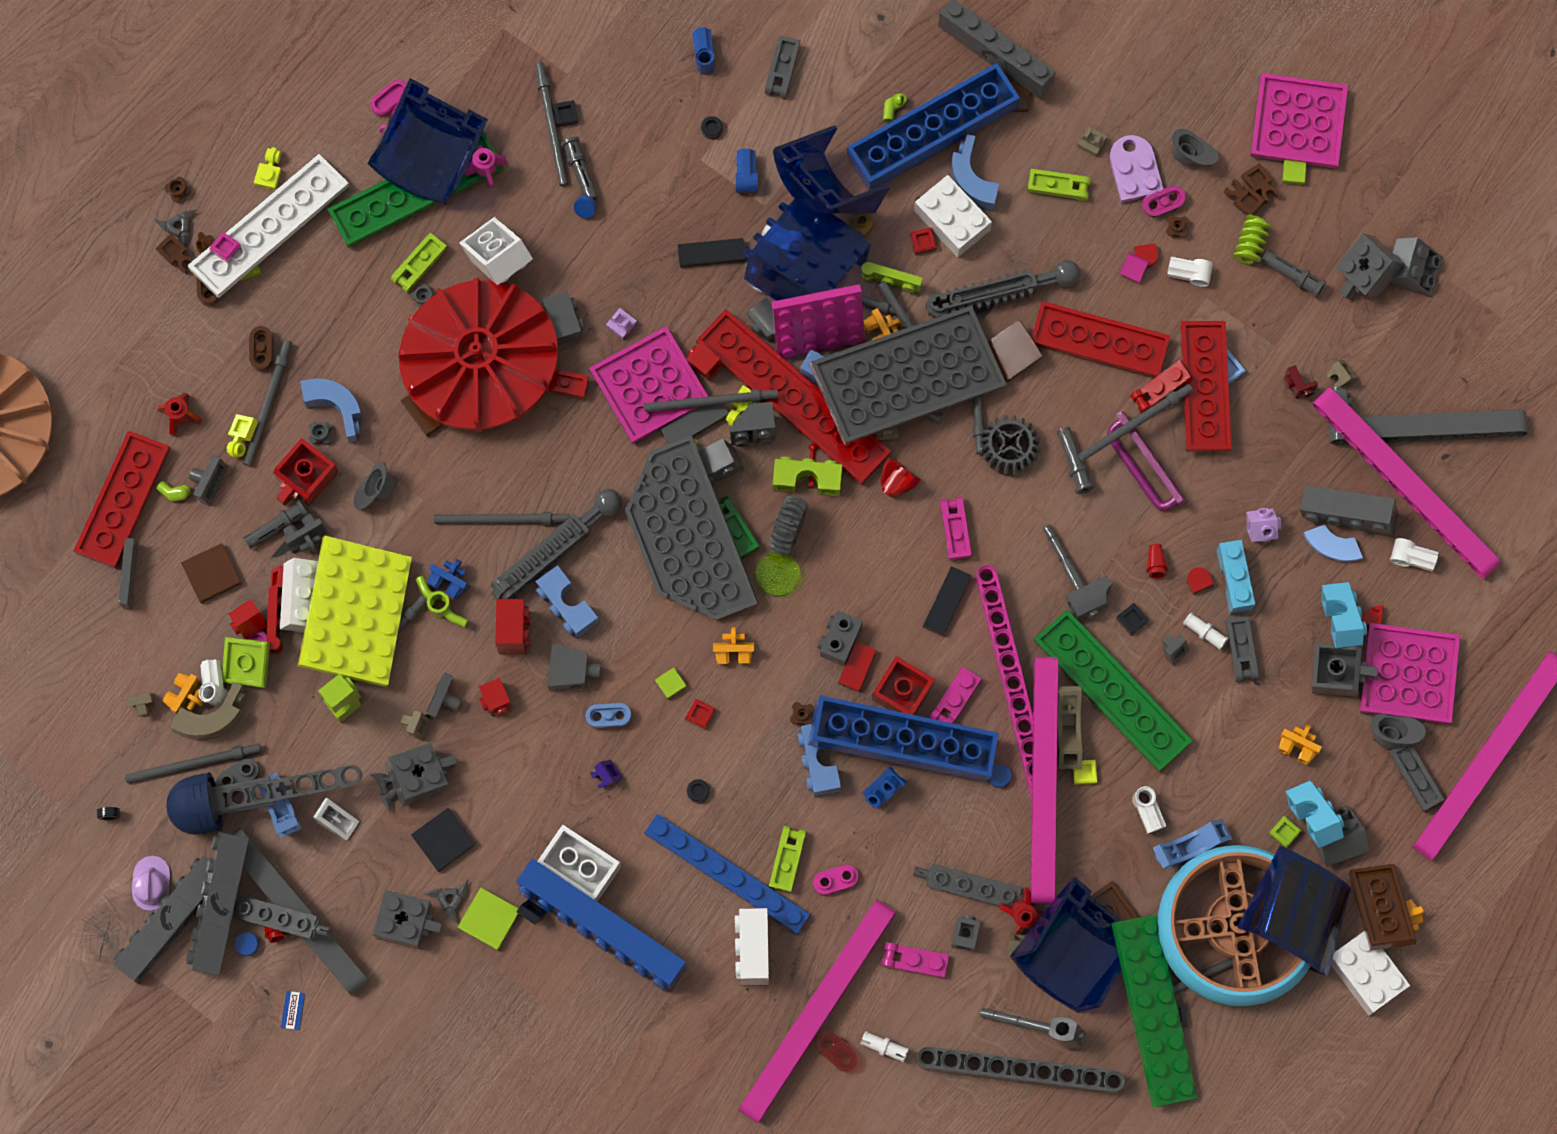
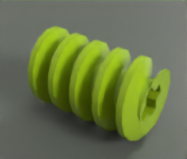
M1254 215L1246 216L1247 221L1243 224L1244 229L1241 230V237L1238 239L1239 244L1236 246V252L1233 254V258L1236 261L1248 265L1261 261V257L1256 254L1264 253V250L1259 247L1266 246L1267 244L1262 238H1268L1269 234L1264 230L1272 229V226L1264 219Z

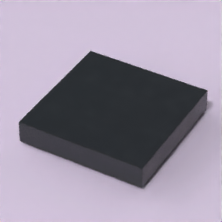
M449 808L411 834L438 872L475 846L473 840Z

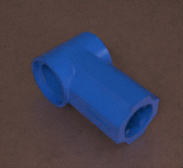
M705 27L697 28L692 31L696 69L699 73L707 75L715 69L711 29ZM703 59H708V60H710V61L707 62V63H702V62H700V61L703 60Z
M750 148L737 151L736 193L758 192L755 150Z

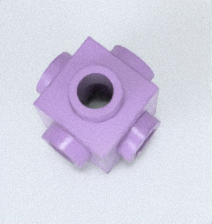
M1261 508L1257 511L1246 512L1247 533L1251 542H1268L1278 539V530H1281V519L1279 516L1276 517L1273 508Z

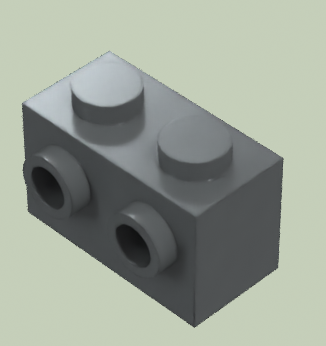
M837 611L835 617L831 615L826 627L829 629L826 637H821L818 649H821L820 657L845 667L862 628L863 621L840 611Z

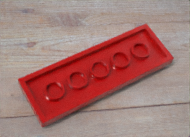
M1042 301L1032 333V339L1039 347L1156 378L1161 372L1170 335Z
M1181 321L1182 362L1193 377V380L1188 383L1193 388V392L1183 397L1186 452L1231 451L1226 321Z
M128 430L74 548L76 554L112 568H117L124 553L125 539L130 538L171 449L170 446Z

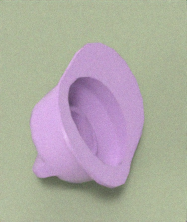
M148 856L141 859L134 868L132 896L136 905L143 910L152 911L161 907V900L169 894L170 870L165 860L157 856Z

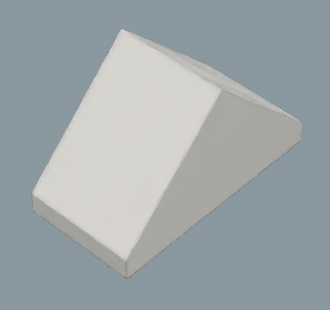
M325 798L314 815V819L318 824L344 840L349 839L359 823L356 818L328 798Z

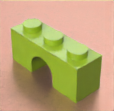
M780 457V459H775L773 491L795 493L797 481L802 477L811 476L812 472V477L818 484V495L840 496L842 464L832 460L820 463L809 458L797 461L791 457Z
M338 674L318 690L320 696L324 699V703L340 723L362 706L359 701L361 696L348 676L344 679L341 674Z

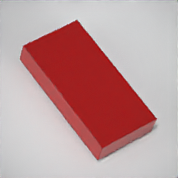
M855 641L838 684L860 692L876 649Z

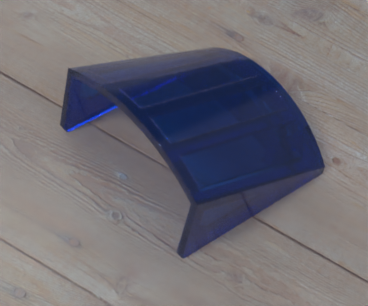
M410 78L367 164L380 176L398 188L417 197L446 205L461 182L488 119L470 109L465 113L429 94L428 87Z
M835 125L774 148V161L784 186L797 202L811 211L823 214L876 213L890 189L888 184H884L853 196L841 184L832 171L824 153L838 129Z
M1072 877L1010 957L1024 975L1042 991L1079 1013L1099 1008L1122 970L1111 924L1120 920L1090 895L1092 891L1076 877Z

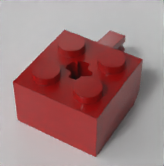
M300 438L274 469L273 474L275 478L282 483L280 486L282 490L276 499L285 506L292 498L296 500L300 497L307 504L311 505L339 472L336 464L303 438ZM303 470L309 471L308 473L302 474Z

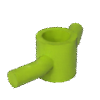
M424 576L416 578L421 593L427 599V606L431 615L435 618L446 617L450 622L466 628L469 620L451 611V603L448 596L441 591L432 592ZM442 600L446 604L442 609L437 610L432 608L434 602Z

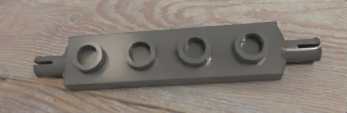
M932 864L929 870L916 866L914 869L923 872V874L914 872L913 876L925 878L927 886L995 905L1002 903L1013 906L1018 900H1023L1022 887Z
M240 895L237 902L235 901L233 917L236 919L315 940L318 934L327 937L332 935L325 931L333 932V929L323 926L322 918L242 895Z

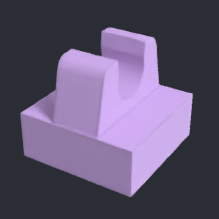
M619 308L606 323V327L624 340L637 325V320Z

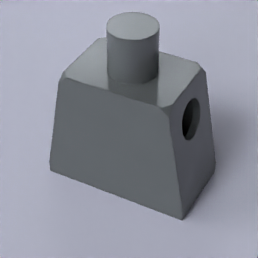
M552 644L548 679L549 691L586 688L587 677L600 678L601 664H589V656L585 651Z

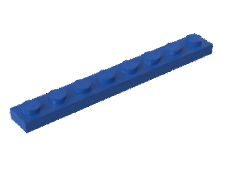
M657 814L644 832L645 835L755 908H767V915L796 935H798L810 917V914L662 816Z

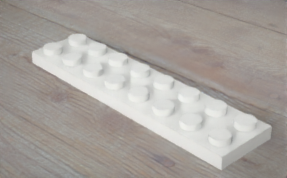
M318 154L226 232L227 235L241 244V248L228 263L216 256L208 248L188 265L189 270L218 298L221 297L349 187V183Z

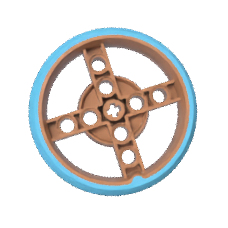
M1232 845L1214 848L1199 854L1176 872L1168 883L1160 902L1158 935L1169 966L1175 975L1192 991L1219 1004L1253 1006L1272 1001L1284 995L1305 976L1311 967L1318 949L1320 918L1315 898L1308 884L1289 863L1277 855L1260 848ZM1241 865L1261 869L1275 877L1289 891L1297 906L1268 909L1260 898L1246 892ZM1217 867L1221 896L1212 902L1205 917L1175 921L1177 907L1186 888L1200 874ZM1226 876H1234L1237 884H1228ZM1237 898L1241 906L1238 908L1231 906L1230 899ZM1279 916H1288V918L1290 919V924H1282L1279 920ZM1256 919H1265L1267 921V927H1259L1256 923ZM1237 921L1240 924H1244L1241 930H1239L1238 926H1234ZM1213 923L1219 924L1222 932L1214 933L1210 925ZM1187 927H1196L1199 935L1191 936L1187 931ZM1302 930L1300 947L1290 966L1274 980L1261 985L1256 956L1265 950L1273 934ZM1209 942L1218 953L1232 959L1236 987L1217 983L1204 976L1189 962L1180 945ZM1237 944H1245L1248 947V953L1239 952ZM1241 967H1249L1252 971V975H1243L1241 973Z

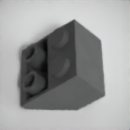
M1418 237L1397 238L1393 254L1404 265L1390 282L1397 288L1431 297L1441 266L1442 256Z
M772 402L750 404L730 427L731 445L745 447L749 443L758 442L760 445L770 444L771 441H775V421Z
M1349 806L1334 810V813L1336 815L1339 814L1344 822V827L1342 828L1344 838L1321 848H1318L1313 841L1318 855L1326 866L1369 852L1365 829Z

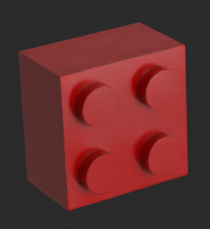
M496 599L495 644L498 653L526 654V647H530L529 629L526 628L527 625H531L529 606H525L524 599Z
M895 656L873 691L872 700L888 710L916 715L933 688L935 679Z

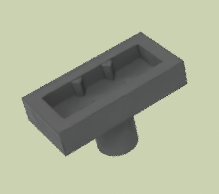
M213 455L205 471L193 468L189 475L191 481L199 483L193 495L206 505H210L228 468V465L221 458Z
M446 672L441 676L425 713V716L431 720L436 717L441 705L456 711L461 702V698L447 693L453 676Z

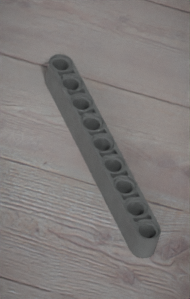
M1525 410L1361 417L1385 443L1521 437L1528 434ZM1328 423L1330 444H1349Z
M240 828L233 833L247 837ZM249 839L243 864L244 870L274 905L313 915ZM318 934L315 940L302 937L351 996L369 982L367 977L332 936L327 937Z
M935 1047L922 1048L916 1058L918 1066L926 1071L1104 1094H1116L1120 1092L1125 1084L1123 1075L1114 1070ZM930 1053L934 1061L931 1064H924L921 1061V1055ZM953 1056L957 1060V1065L947 1067L944 1063L945 1057ZM970 1059H976L980 1063V1068L978 1070H971L967 1062ZM993 1062H999L1003 1066V1071L1001 1073H994L990 1065ZM1016 1065H1023L1026 1068V1075L1017 1076L1014 1072V1067ZM1046 1068L1050 1073L1049 1078H1039L1037 1070ZM1069 1071L1073 1075V1080L1071 1082H1064L1061 1079V1072ZM1086 1074L1094 1075L1096 1084L1087 1085L1084 1081V1076ZM1109 1077H1116L1119 1080V1087L1111 1088L1107 1084V1079Z

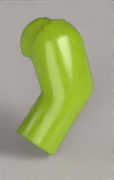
M895 94L885 101L884 122L890 123L894 121V112L907 102L905 94Z
M165 481L160 482L156 488L171 502L185 500L191 494L189 486L182 485L171 488Z

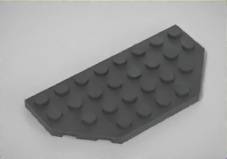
M693 435L650 451L625 512L658 595L671 599L715 620L758 604L759 602Z

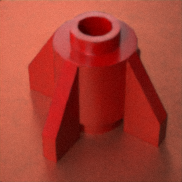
M183 393L179 397L171 398L166 403L158 405V412L166 414L170 420V436L175 437L178 425H183L188 420L201 424V418L192 413L187 406L190 397L188 393Z
M889 458L883 466L880 482L883 488L881 490L891 498L893 495L899 497V495L915 488L921 479L902 466L896 459L892 460Z
M1024 887L1023 900H1018L1013 906L999 904V909L1012 915L1016 922L1014 931L1016 934H1021L1025 928L1034 925L1037 920L1045 919L1046 916L1045 912L1035 910L1030 903V889Z

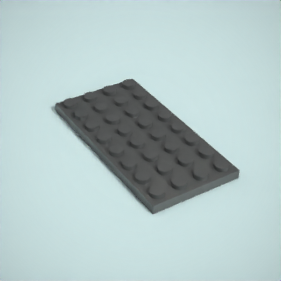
M972 306L811 361L809 364L844 445L1003 389L1007 385Z

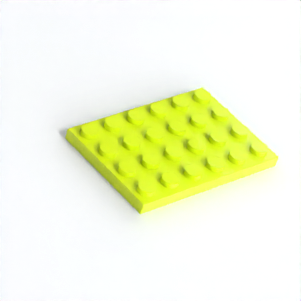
M324 536L298 667L336 676L341 674L344 678L348 676L353 680L387 687L412 557Z

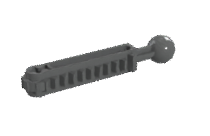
M1063 260L1054 267L1053 271L1034 275L1033 271L1028 272L1026 268H1023L1022 274H1018L1016 271L1012 277L1006 274L1004 279L998 276L996 281L990 278L988 283H984L982 280L980 285H975V283H972L971 287L963 285V289L960 290L955 287L953 292L947 289L946 293L942 294L939 291L937 294H931L928 302H926L928 316L938 318L969 306L980 311L982 306L989 308L990 304L998 306V302L1001 301L1006 304L1009 299L1015 302L1017 297L1023 300L1025 295L1031 299L1032 294L1037 292V288L1055 283L1062 287H1072L1079 281L1081 271L1075 262Z
M613 489L599 491L595 496L594 506L580 518L575 514L572 515L502 575L496 578L491 584V587L494 589L492 590V595L496 599H513L589 536L590 531L588 528L599 518L617 514L622 507L620 494Z

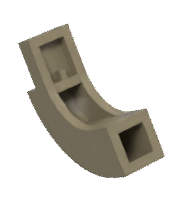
M233 682L223 704L216 711L207 715L194 714L180 707L170 728L174 733L193 740H209L227 733L239 722L243 715L237 706H241L246 697L245 689L242 685Z
M1058 686L1057 757L1059 769H1082L1081 686Z

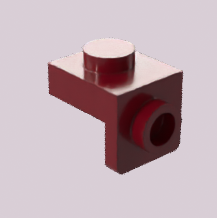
M1296 365L1287 368L1283 377L1287 389L1291 388L1295 398L1300 396L1307 398L1313 395L1318 386L1317 381L1304 385Z

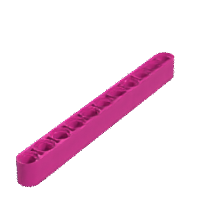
M1327 388L1312 403L1317 412L1479 577L1485 579L1501 564L1498 557L1334 390Z
M983 565L977 571L976 585L1029 797L1032 801V775L1029 772V769L1032 767V754H1027L1023 748L1026 745L1033 746V714L997 572L993 566ZM983 573H988L992 576V580L983 581L980 576ZM989 594L995 595L998 600L994 603H990L986 600L985 597ZM993 616H1000L1003 622L1001 624H994L991 618ZM999 637H1004L1008 640V644L1001 646L996 640ZM1011 659L1014 665L1012 667H1005L1002 664V660ZM1015 680L1019 683V687L1011 689L1008 687L1007 682ZM1022 702L1025 708L1017 711L1013 708L1012 704ZM1025 723L1029 725L1030 731L1023 733L1019 730L1018 725Z
M1549 651L1413 845V849L1430 861L1437 855L1557 683V655Z
M1058 657L1034 658L1030 903L1054 904Z
M878 899L875 900L738 1111L756 1123L761 1121L896 914L895 910Z

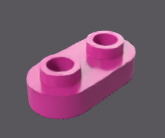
M1178 186L1166 187L1147 195L1142 201V209L1147 215L1158 216L1180 207L1185 201V192ZM1171 193H1174L1176 196L1173 201L1169 198ZM1151 201H1154L1156 204L1153 209L1149 206Z
M842 865L822 871L814 877V890L819 895L827 896L850 889L858 881V872L851 865ZM843 873H850L851 878L845 880L842 877ZM827 879L829 881V885L825 887L820 884L821 880Z

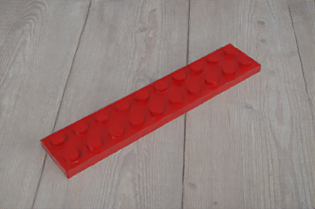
M727 309L697 338L696 343L698 345L702 342L721 359L723 366L750 390L759 389V391L777 389L778 398L765 399L763 401L772 402L773 409L830 459L838 462V464H842V469L859 484L862 485L891 454V450L874 435L844 445L821 390Z

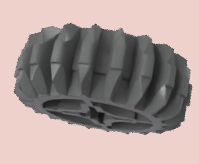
M1005 415L1003 422L996 418L995 425L989 423V430H983L984 437L980 439V442L984 443L980 447L981 451H985L983 460L990 459L988 466L992 467L995 464L996 472L1003 468L1004 474L1007 475L1008 470L1012 469V473L1015 475L1017 474V468L1024 472L1026 469L1025 465L1031 467L1033 464L1031 460H1037L1038 455L1036 453L1040 452V447L1037 444L1040 443V438L1035 437L1037 430L1030 431L1032 428L1031 423H1028L1026 426L1024 425V418L1017 422L1015 415H1013L1012 420H1008L1007 415ZM1005 430H1013L1017 432H1015L1014 434H1008L1005 432ZM995 436L1001 445L997 453L992 447V440ZM1023 437L1028 443V451L1026 453L1022 451V447L1019 445ZM1006 443H1008V444L1014 443V447H1013V446L1006 447ZM1006 456H1013L1016 459L1007 460L1003 458H1005Z
M789 495L786 497L771 533L769 549L785 556L791 554L807 513V501L797 496Z

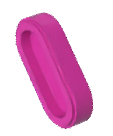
M401 80L391 82L372 98L371 109L373 113L379 117H385L409 98L410 91L408 85Z

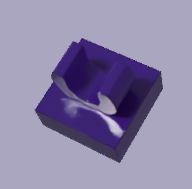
M612 760L598 763L594 767L596 771L591 776L592 778L601 777L602 783L598 785L599 788L617 784L623 779Z

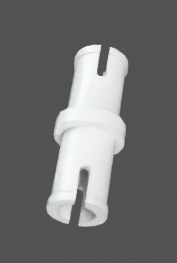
M1192 612L1183 622V625L1196 632L1200 639H1206L1219 650L1228 641L1227 637L1212 628V624H1206Z
M865 1031L862 1037L863 1040L860 1043L862 1046L878 1051L881 1056L887 1055L903 1063L909 1051V1048L890 1042V1039L887 1037L883 1039L868 1033V1031Z

